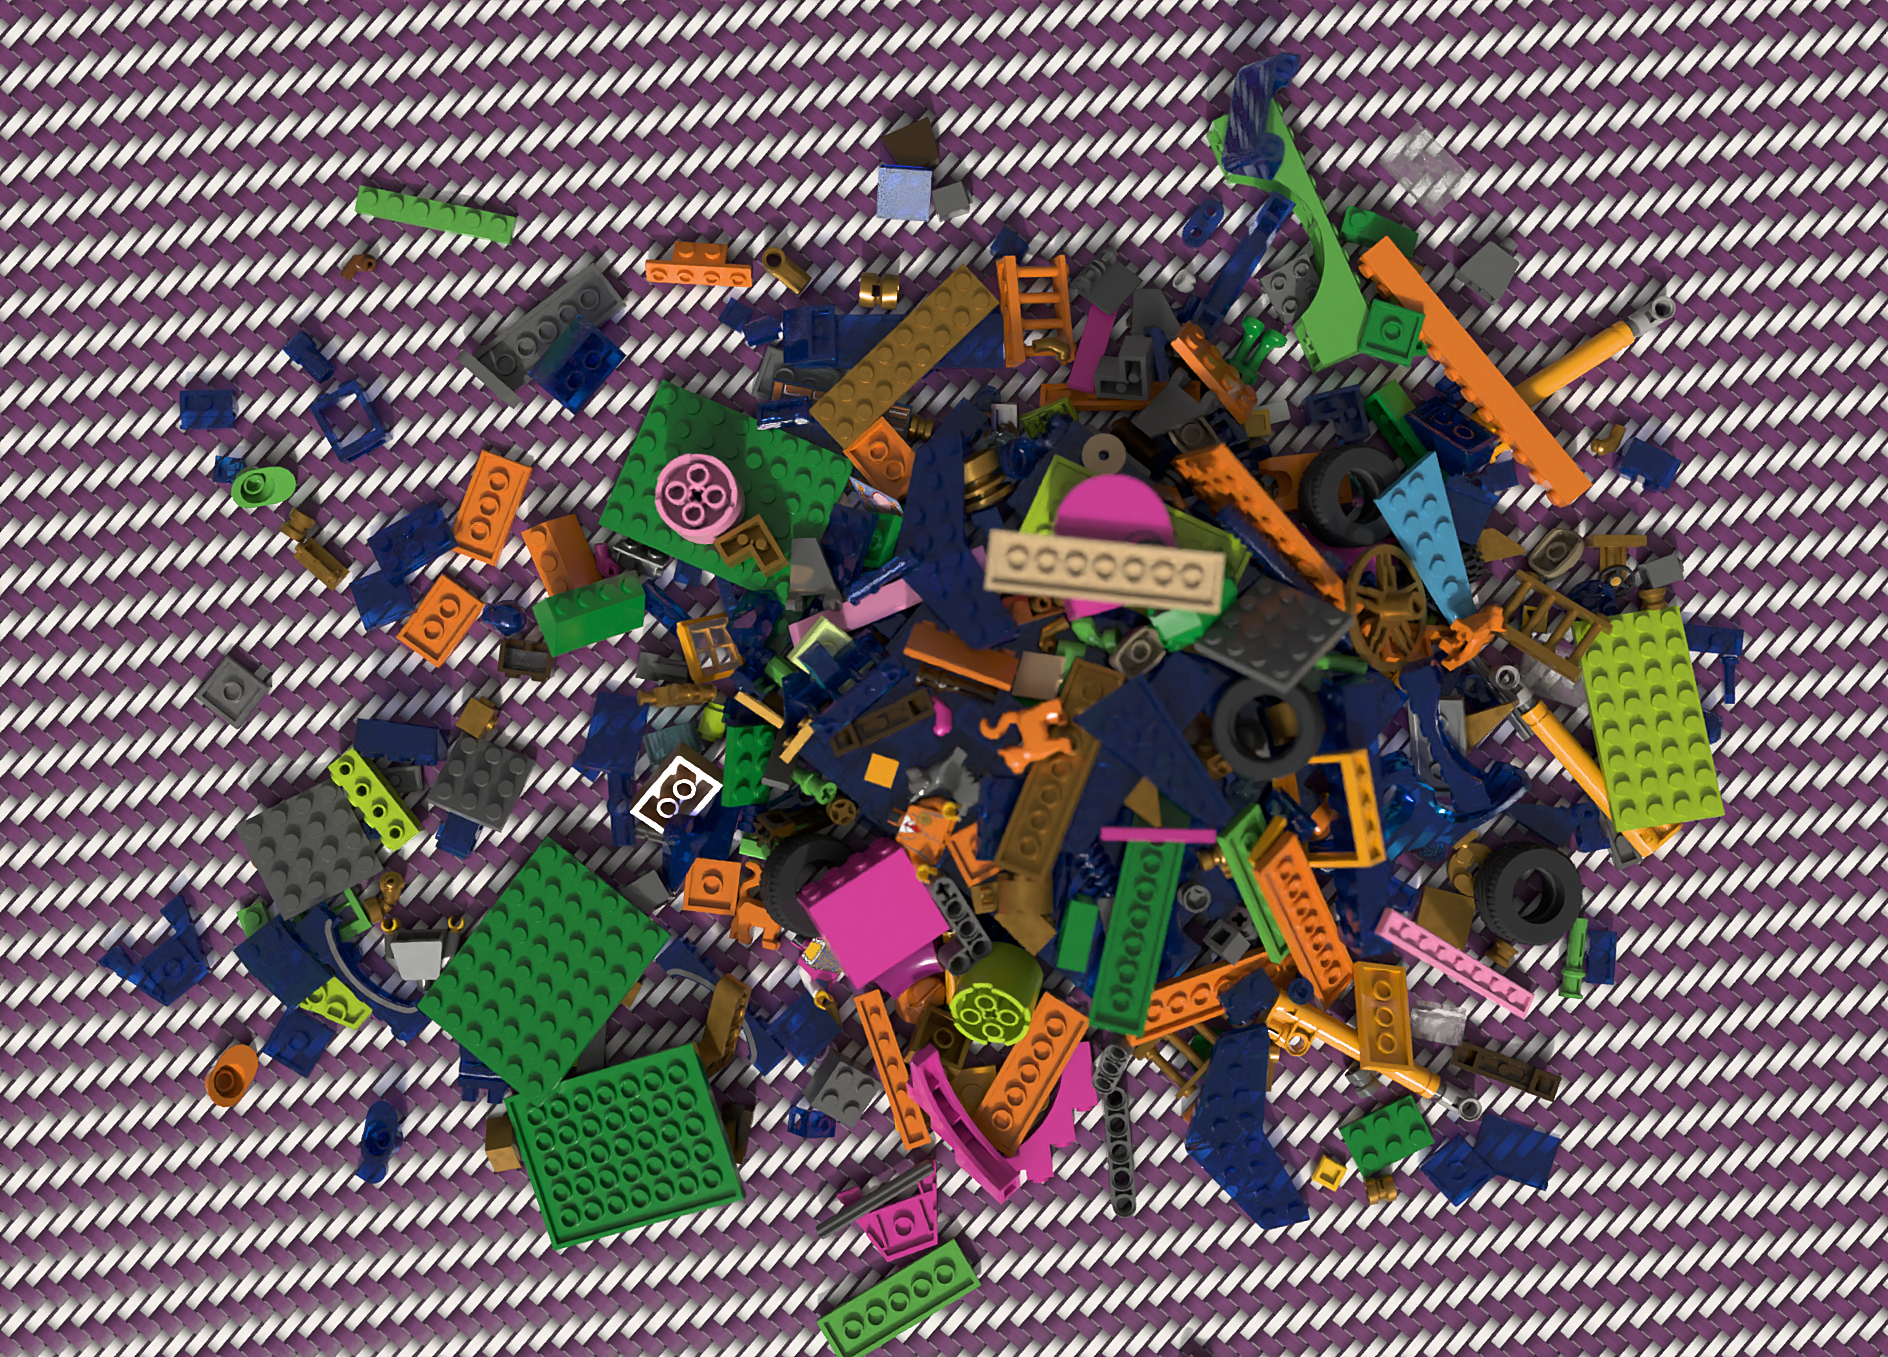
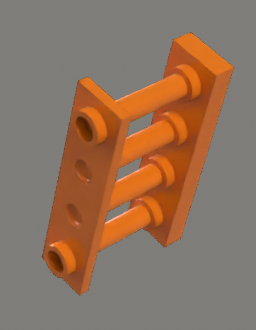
M1059 255L1051 260V266L1019 267L1016 264L1015 256H1004L996 262L1006 368L1017 367L1023 364L1027 356L1056 355V352L1053 351L1034 353L1032 346H1026L1023 342L1024 330L1057 329L1058 339L1069 344L1072 350L1070 352V359L1068 361H1060V365H1067L1075 360L1077 347L1072 335L1067 283L1069 266L1065 262V255ZM1019 277H1052L1053 292L1021 293L1018 290ZM1054 303L1056 318L1024 319L1021 317L1020 306L1021 304Z

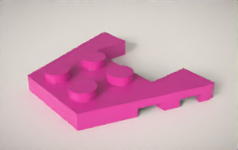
M935 1157L929 1159L934 1167V1173L918 1182L920 1193L875 1208L855 1220L887 1262L938 1244ZM860 1184L837 1192L838 1200L845 1207L864 1197Z

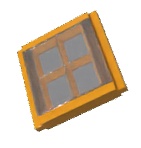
M726 612L677 623V633L692 681L694 680L695 684H702L744 673V663L729 616L727 617Z

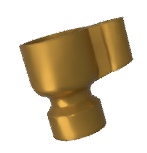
M1218 841L1214 843L1213 848L1210 850L1204 848L1196 851L1198 862L1203 872L1213 869L1215 865H1219L1227 879L1233 877Z

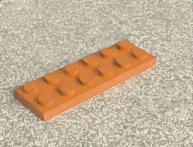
M1048 990L1044 993L1034 1010L1026 1036L1015 1043L972 1118L973 1123L988 1142L1010 1158H1013L1090 1026L1087 1025L1089 1019L1087 1014Z

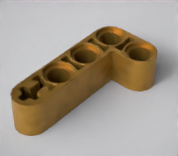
M730 973L725 974L716 985L702 1040L697 1043L708 1079L722 1070L731 1061L751 994V987Z

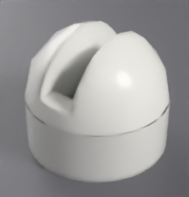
M1186 269L1179 271L1173 280V287L1184 293L1192 291L1194 289L1193 285L1196 284L1195 276Z

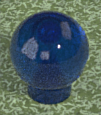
M502 600L496 604L487 603L482 612V620L485 624L491 625L496 632L504 636H513L524 629L527 623V613L519 602L515 600Z

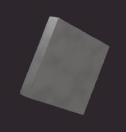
M227 655L195 697L235 729H240L272 687L234 657Z

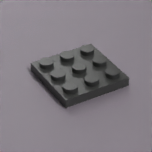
M462 730L426 797V801L501 833L536 766V761L482 738H476Z

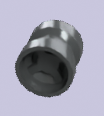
M1184 880L1176 888L1175 893L1178 902L1189 911L1201 912L1209 905L1210 894L1208 890L1195 880Z
M1360 1063L1345 1073L1348 1082L1356 1086L1355 1092L1361 1099L1375 1093L1382 1086L1378 1077L1372 1076L1371 1070L1360 1068Z

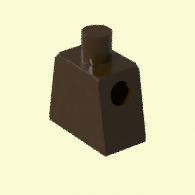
M928 117L882 137L885 150L905 179L917 175L921 187H926L936 181L931 168L939 165V155Z

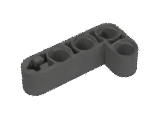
M934 867L938 870L937 874L929 873L928 879L931 883L923 882L955 935L953 939L940 948L938 960L951 975L961 976L990 955L992 944L954 882L940 868ZM938 884H940L943 888L940 891L938 890Z

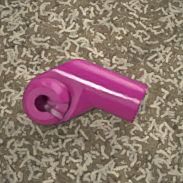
M607 543L594 544L597 570L606 578L620 575L619 565L609 557Z
M935 694L931 700L937 713L936 723L932 728L936 735L943 736L952 728V710Z

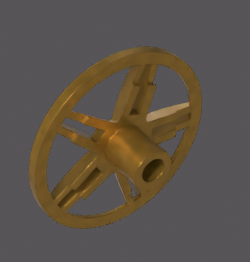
M1386 544L1372 546L1361 553L1350 571L1345 593V612L1354 615L1355 624L1349 629L1352 642L1364 661L1381 671L1399 670L1413 660L1422 644L1427 619L1424 586L1412 560L1401 549ZM1390 554L1399 558L1406 565L1414 581L1413 584L1399 591L1396 585L1395 566L1391 564ZM1375 556L1377 590L1358 585L1363 569ZM1356 593L1372 598L1373 603L1356 596ZM1356 603L1375 612L1366 643L1359 629ZM1418 619L1416 637L1413 642L1411 638L1413 633L1406 620ZM1390 634L1404 655L1403 658L1396 662H1385L1378 658L1382 647H1385Z

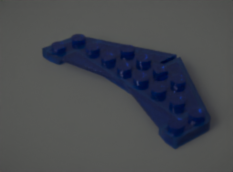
M957 429L921 445L916 450L893 566L901 567L916 560L915 563L900 568L895 572L970 648L984 650L1018 637L1021 633L1018 622L1012 612L1007 610L996 590L985 589L986 574L968 544L965 533L964 459L967 458V442L964 431Z
M1263 1022L1226 1031L1217 1037L1184 1139L1186 1152L1260 1228L1271 1230L1308 1221L1310 1217L1303 1198L1263 1131L1270 1045L1268 1027Z

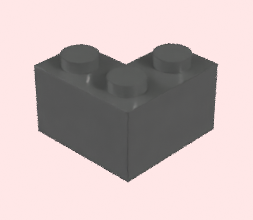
M1126 336L1119 352V357L1101 356L1094 374L1096 397L1149 401L1155 384L1152 338Z

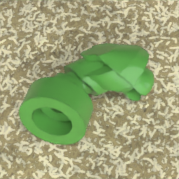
M1091 615L1076 619L1071 623L1074 633L1081 642L1089 644L1093 648L1097 646L1101 650H1106L1110 655L1123 638L1118 626L1105 628L1103 634H1099Z

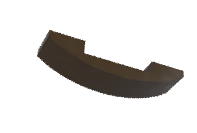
M923 688L901 698V700L855 721H849L825 733L837 758L900 732L937 712L927 689Z
M845 787L837 789L836 795H844L853 802L855 807L859 806L860 801ZM820 803L787 814L780 808L757 815V820L771 834L782 837L802 836L834 824L826 812L827 804Z
M1458 1039L1449 1063L1550 1102H1554L1562 1079L1561 1076L1461 1039Z

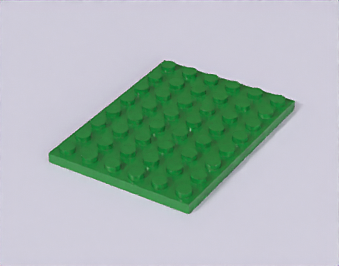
M662 380L598 524L785 605L790 591L792 539L818 538L820 544L822 543L855 465L848 458ZM686 454H702L712 456L721 461L740 483L744 492L745 512L740 525L760 514L790 565L768 578L762 573L753 556L730 569L713 543L698 544L680 536L662 519L656 507V487L662 470L671 461ZM698 492L694 494L695 500L698 502L703 500L701 494Z
M547 836L416 1007L539 1108L665 946L672 934L551 836Z
M696 1041L561 1080L539 1108L520 1093L504 1098L554 1251L737 1202L747 1197Z

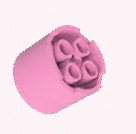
M686 454L671 461L658 477L655 495L657 510L662 519L686 540L698 544H712L713 541L740 525L745 512L744 492L734 475L718 459L702 454ZM695 493L701 494L703 498L701 502L695 500Z

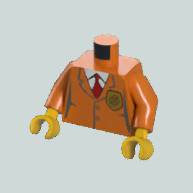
M942 797L921 799L918 803L910 805L907 812L896 807L891 811L888 822L900 827L896 840L901 844L916 870L918 880L930 884L931 881L928 879V874H937L938 870L929 866V864L934 865L940 862L956 821L960 820L959 814L955 813L956 808H963V805L960 803H952Z

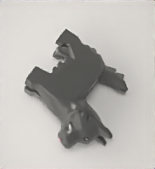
M955 743L951 752L925 769L918 765H913L906 769L910 779L908 787L911 791L907 799L909 800L908 803L911 804L919 798L930 795L937 789H943L957 803L963 805V808H956L955 813L959 814L958 817H960V820L957 821L960 822L962 815L966 816L969 807L978 803L984 796V793L991 790L998 779L987 768L982 771L981 777L974 778L970 769L963 763L967 756L966 751Z

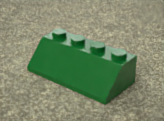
M636 570L547 597L534 605L532 609L552 657L643 627L645 592Z

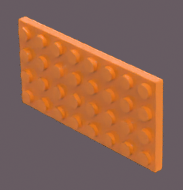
M1223 443L1179 454L1170 462L1175 468V473L1192 487L1193 494L1209 506L1211 515L1223 522L1227 527V533L1255 545L1250 558L1258 562L1265 576L1345 611L1346 585ZM1356 603V614L1364 608Z

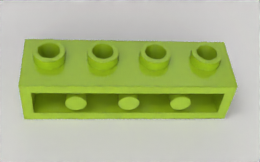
M361 746L352 747L328 766L332 772L330 776L338 786L344 787L348 792V800L355 807L359 806L365 814L363 818L371 828L377 829L381 834V842L388 849L392 848L393 851L402 849L426 830Z

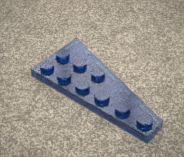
M1142 673L1071 719L1207 829H1214L1235 815Z

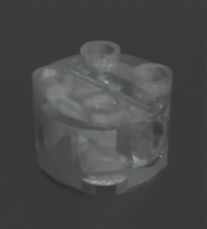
M1415 999L1410 1018L1411 1037L1462 1047L1467 1018L1466 1009Z

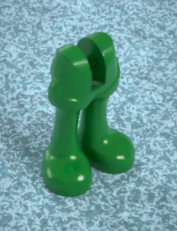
M1245 315L1242 319L1243 339L1232 358H1226L1225 362L1228 365L1234 366L1242 374L1240 379L1245 385L1253 387L1258 379L1255 373L1265 356L1274 348L1284 347L1288 339L1276 330L1267 329L1256 351L1248 363L1244 364L1243 362L1253 343L1265 328V325L1258 319Z

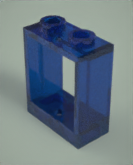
M348 380L341 383L337 387V391L330 395L325 393L318 396L314 400L315 403L309 406L337 458L346 465L393 440L363 384L356 380L353 382ZM355 393L375 430L342 447L323 411Z

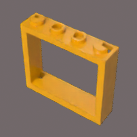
M1366 749L1316 752L1309 762H1342L1358 852L1309 853L1295 773L1272 780L1278 816L1284 818L1287 822V825L1283 828V833L1285 834L1288 831L1296 835L1310 867L1371 866L1386 860Z

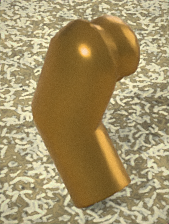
M1055 337L1032 341L1034 353L1053 351L1056 352V359L1059 361H1068L1071 357L1070 352L1072 350L1070 345Z
M1614 424L1609 437L1602 440L1596 438L1592 441L1591 451L1602 456L1615 452L1620 446L1626 432V427Z
M1064 616L1041 629L1038 645L1045 654H1053L1056 651L1057 634L1070 628Z

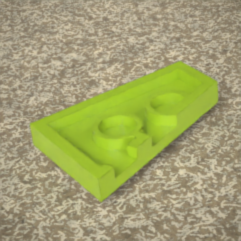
M316 956L309 961L278 997L300 1005L301 1008L308 1011L312 1010L327 1019L353 1030H357L376 1009Z

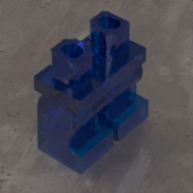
M459 1043L460 1063L457 1086L462 1087V1101L477 1102L479 1099V1089L482 1088L488 1089L487 1103H503L506 1090L511 1085Z

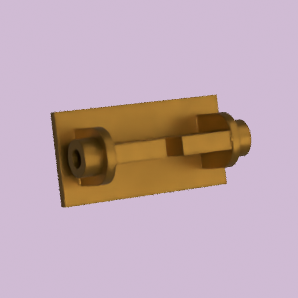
M312 537L305 543L299 542L294 548L297 552L293 557L331 591H334L350 573L344 565Z

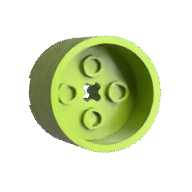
M991 942L992 951L990 955L959 977L949 1008L955 1019L954 1025L969 1039L987 1045V1042H1005L1006 1046L1022 1040L1029 1030L1043 982V973L1035 958L1025 950L1008 943Z

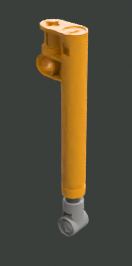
M1667 296L1656 298L1626 318V322L1617 321L1609 328H1606L1516 385L1513 389L1529 408L1533 407L1615 355L1622 348L1632 344L1634 336L1641 337L1671 318L1676 311L1674 301ZM1656 305L1663 309V316L1656 313ZM1477 411L1463 419L1462 422L1466 432L1488 463H1494L1496 461L1495 457L1505 450H1512L1507 443L1503 444L1496 437L1494 427L1490 423L1484 422Z
M1500 665L1492 668L1489 673L1491 685L1499 689L1508 701L1519 699L1520 704L1516 708L1519 707L1522 711L1520 717L1529 724L1533 732L1611 820L1601 768L1552 711L1547 709L1548 707L1541 699L1535 700L1532 697L1534 693L1520 678L1516 668L1509 665ZM1503 670L1509 674V680L1504 685L1499 680V675ZM1684 823L1623 831L1621 833L1642 857H1646L1654 853L1683 827Z
M1277 987L1273 991L1253 1026L1254 1034L1260 1035L1262 1033L1273 1039V1043L1284 1048L1290 1055L1301 1056L1305 1054L1316 1037L1360 1062L1357 1029L1281 987ZM1292 1037H1300L1299 1042L1297 1044L1289 1045V1041ZM1414 1061V1072L1410 1074L1377 1071L1406 1088L1417 1092V1094L1426 1099L1434 1097L1436 1103L1458 1114L1465 1121H1475L1482 1114L1481 1103L1469 1091L1462 1090L1448 1081L1441 1082L1438 1074L1430 1070L1428 1071L1427 1068ZM1471 1101L1470 1107L1462 1110L1463 1105Z

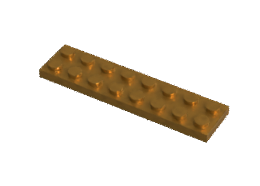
M962 264L811 407L808 412L846 450L988 316L1000 302Z
M1078 658L1075 659L1059 698L1062 703V712L1066 713L1068 724L1059 726L1054 723L1048 726L1051 738H1071L1074 751L1073 753L1066 754L1060 750L1045 759L1034 761L993 864L1046 885L1127 683V675Z

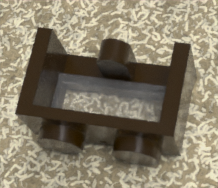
M507 637L501 639L497 671L505 672V677L521 678V675L531 676L532 681L547 682V678L555 677L557 656L552 657L547 643Z

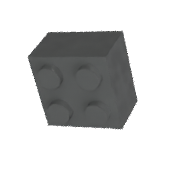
M831 1048L802 1093L810 1106L853 1128L882 1086V1082L873 1070Z

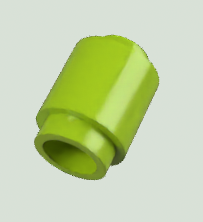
M709 701L708 707H704L697 729L698 732L702 733L700 738L716 742L717 738L723 739L726 722L730 717L728 714L729 707Z

